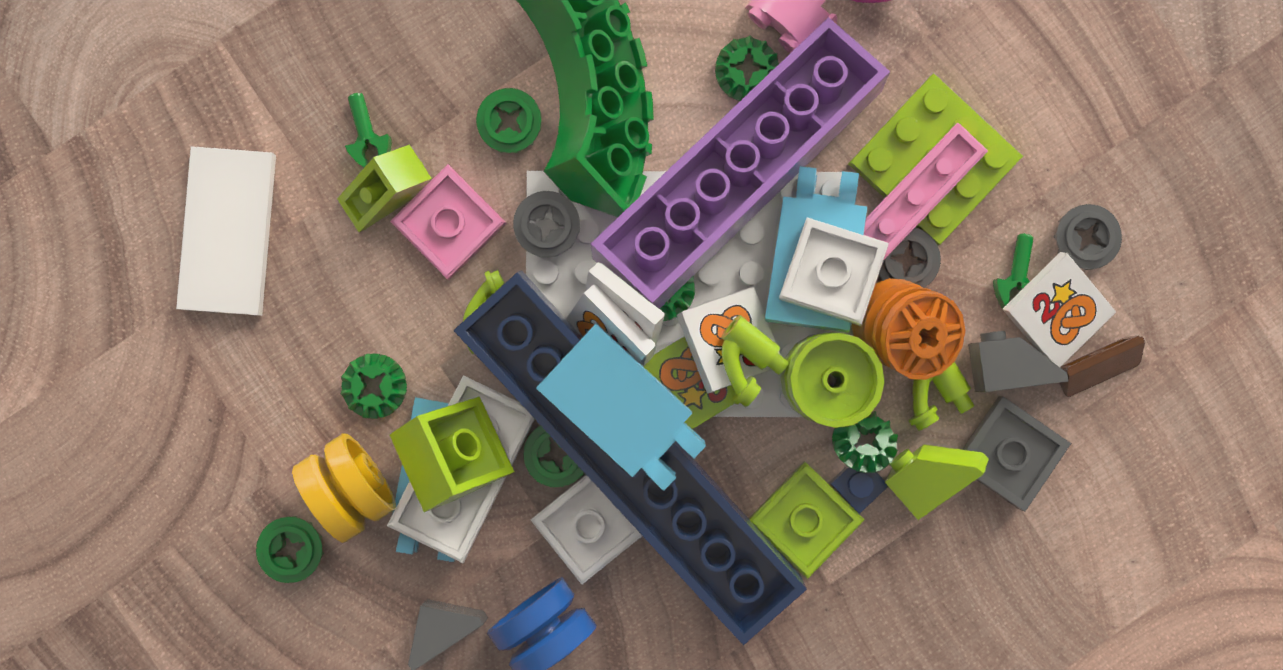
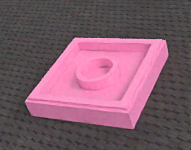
M449 165L442 169L390 221L448 280L507 224Z

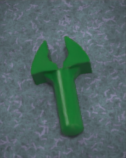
M353 93L348 96V102L358 137L354 144L345 145V148L349 155L364 168L368 164L365 157L368 143L377 148L379 156L391 151L392 139L388 134L378 136L374 133L364 95L362 93Z
M1021 233L1017 235L1011 274L1006 279L997 278L993 280L995 296L1002 309L1009 303L1011 289L1017 286L1020 292L1030 282L1027 274L1034 237L1030 234Z

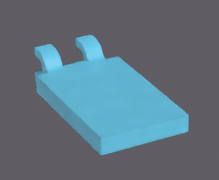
M800 166L796 198L783 196L765 321L850 333V322L779 299L806 218L864 235L867 206L855 205L859 173L842 171L839 197L814 194L817 168Z
M597 323L536 387L539 392L630 476L633 477L642 468L663 491L676 479V472L660 459L669 447L677 441L693 458L706 447L705 440L685 423L692 414V411Z

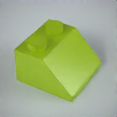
M480 396L418 415L389 434L424 513L453 502L514 473V469Z

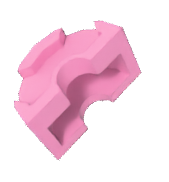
M751 0L745 7L749 11L747 13L749 18L758 27L765 30L768 26H771L782 35L778 41L789 53L797 48L828 17L837 24L836 14H829L821 7L826 0Z

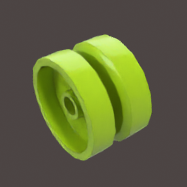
M833 332L812 334L797 342L785 357L789 364L780 374L782 393L790 407L807 420L833 428L851 426L868 417L880 402L885 383L882 363L873 348L858 337ZM830 373L836 378L834 386L829 385L827 382Z

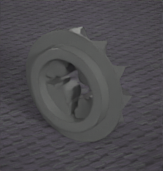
M540 191L531 194L520 203L514 215L513 228L518 242L526 251L538 257H557L573 246L580 232V219L577 209L567 197L554 191ZM549 207H551L553 221L559 224V226L564 227V230H550L545 242H542L541 228L535 226L534 223H530V220H544L546 214H548Z
M1093 204L1080 205L1070 209L1058 221L1059 225L1054 235L1059 248L1058 254L1060 252L1068 253L1079 268L1085 270L1101 268L1110 263L1118 254L1122 243V232L1117 219L1107 209ZM1094 226L1092 238L1096 240L1098 245L1089 244L1080 249L1082 237L1078 235L1076 230L1085 231Z
M914 228L883 260L879 276L883 281L889 278L905 279L925 288L935 279L940 269L941 255L937 243L925 231ZM910 243L911 257L917 258V260L923 261V263L910 266L904 277L902 263L896 262L891 257L904 254L905 248Z

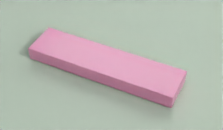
M959 123L950 129L866 217L864 235L889 243L884 259L988 152Z

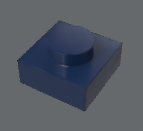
M848 466L829 482L859 514L889 487L877 472L863 473L853 470Z

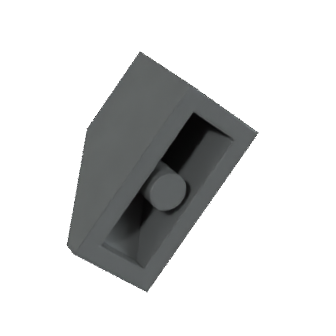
M1005 331L980 334L981 342L968 344L975 392H991L1068 382V375L1063 369L1021 337L1006 339Z

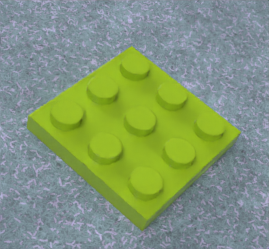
M933 73L848 165L885 198L955 124L959 123L988 152L916 226V228L928 233L939 246L1016 165L1023 155Z

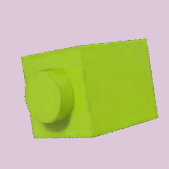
M409 144L373 157L337 200L357 231L361 232L412 200L432 178Z
M924 444L913 453L906 449L897 455L889 464L892 469L885 483L916 519L919 520L984 475L989 459L982 452Z

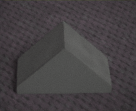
M427 599L420 606L408 662L411 670H416L484 625L488 619L486 613L479 609Z

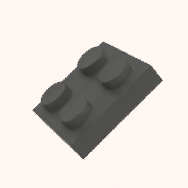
M998 396L962 450L984 453L989 460L984 475L976 480L1019 510L1026 512L1072 443L1005 397Z

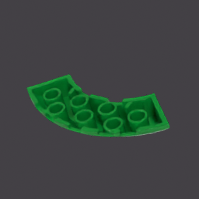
M516 0L527 13L544 42L558 86L560 103L558 135L551 158L543 172L570 201L619 217L642 193L647 176L643 175L646 156L652 154V144L648 143V122L654 120L652 92L646 91L642 71L643 68L647 67L646 57L640 38L634 39L630 19L627 15L630 13L626 2L620 5L618 0Z

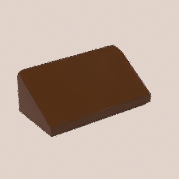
M1143 336L1124 337L1062 365L1060 368L1068 375V382H1060L1064 394L1067 397H1071L1137 367L1142 360L1145 346Z

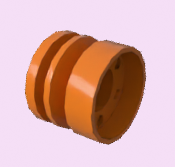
M893 278L875 284L862 325L859 326L853 323L851 325L853 336L860 338L872 347L883 365L910 379L927 380L942 374L955 362L963 347L966 331L963 314L953 300L941 293L923 288L905 279Z

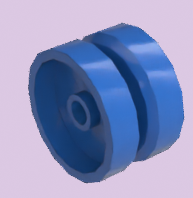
M563 577L556 579L537 591L488 630L487 635L499 651L510 650L525 641L511 657L509 666L512 670H547L568 656L596 629L597 625L585 608H576L558 617L571 605L575 595Z

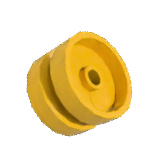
M342 433L327 443L324 449V458L318 455H310L293 466V478L302 499L322 527L341 543L348 542L365 530V517L372 521H379L396 509V501L386 479L364 448L349 434Z

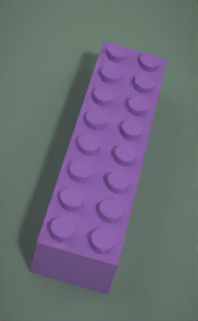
M828 17L590 243L592 259L596 263H602L660 309L799 173L800 166L805 167L882 92L890 71Z

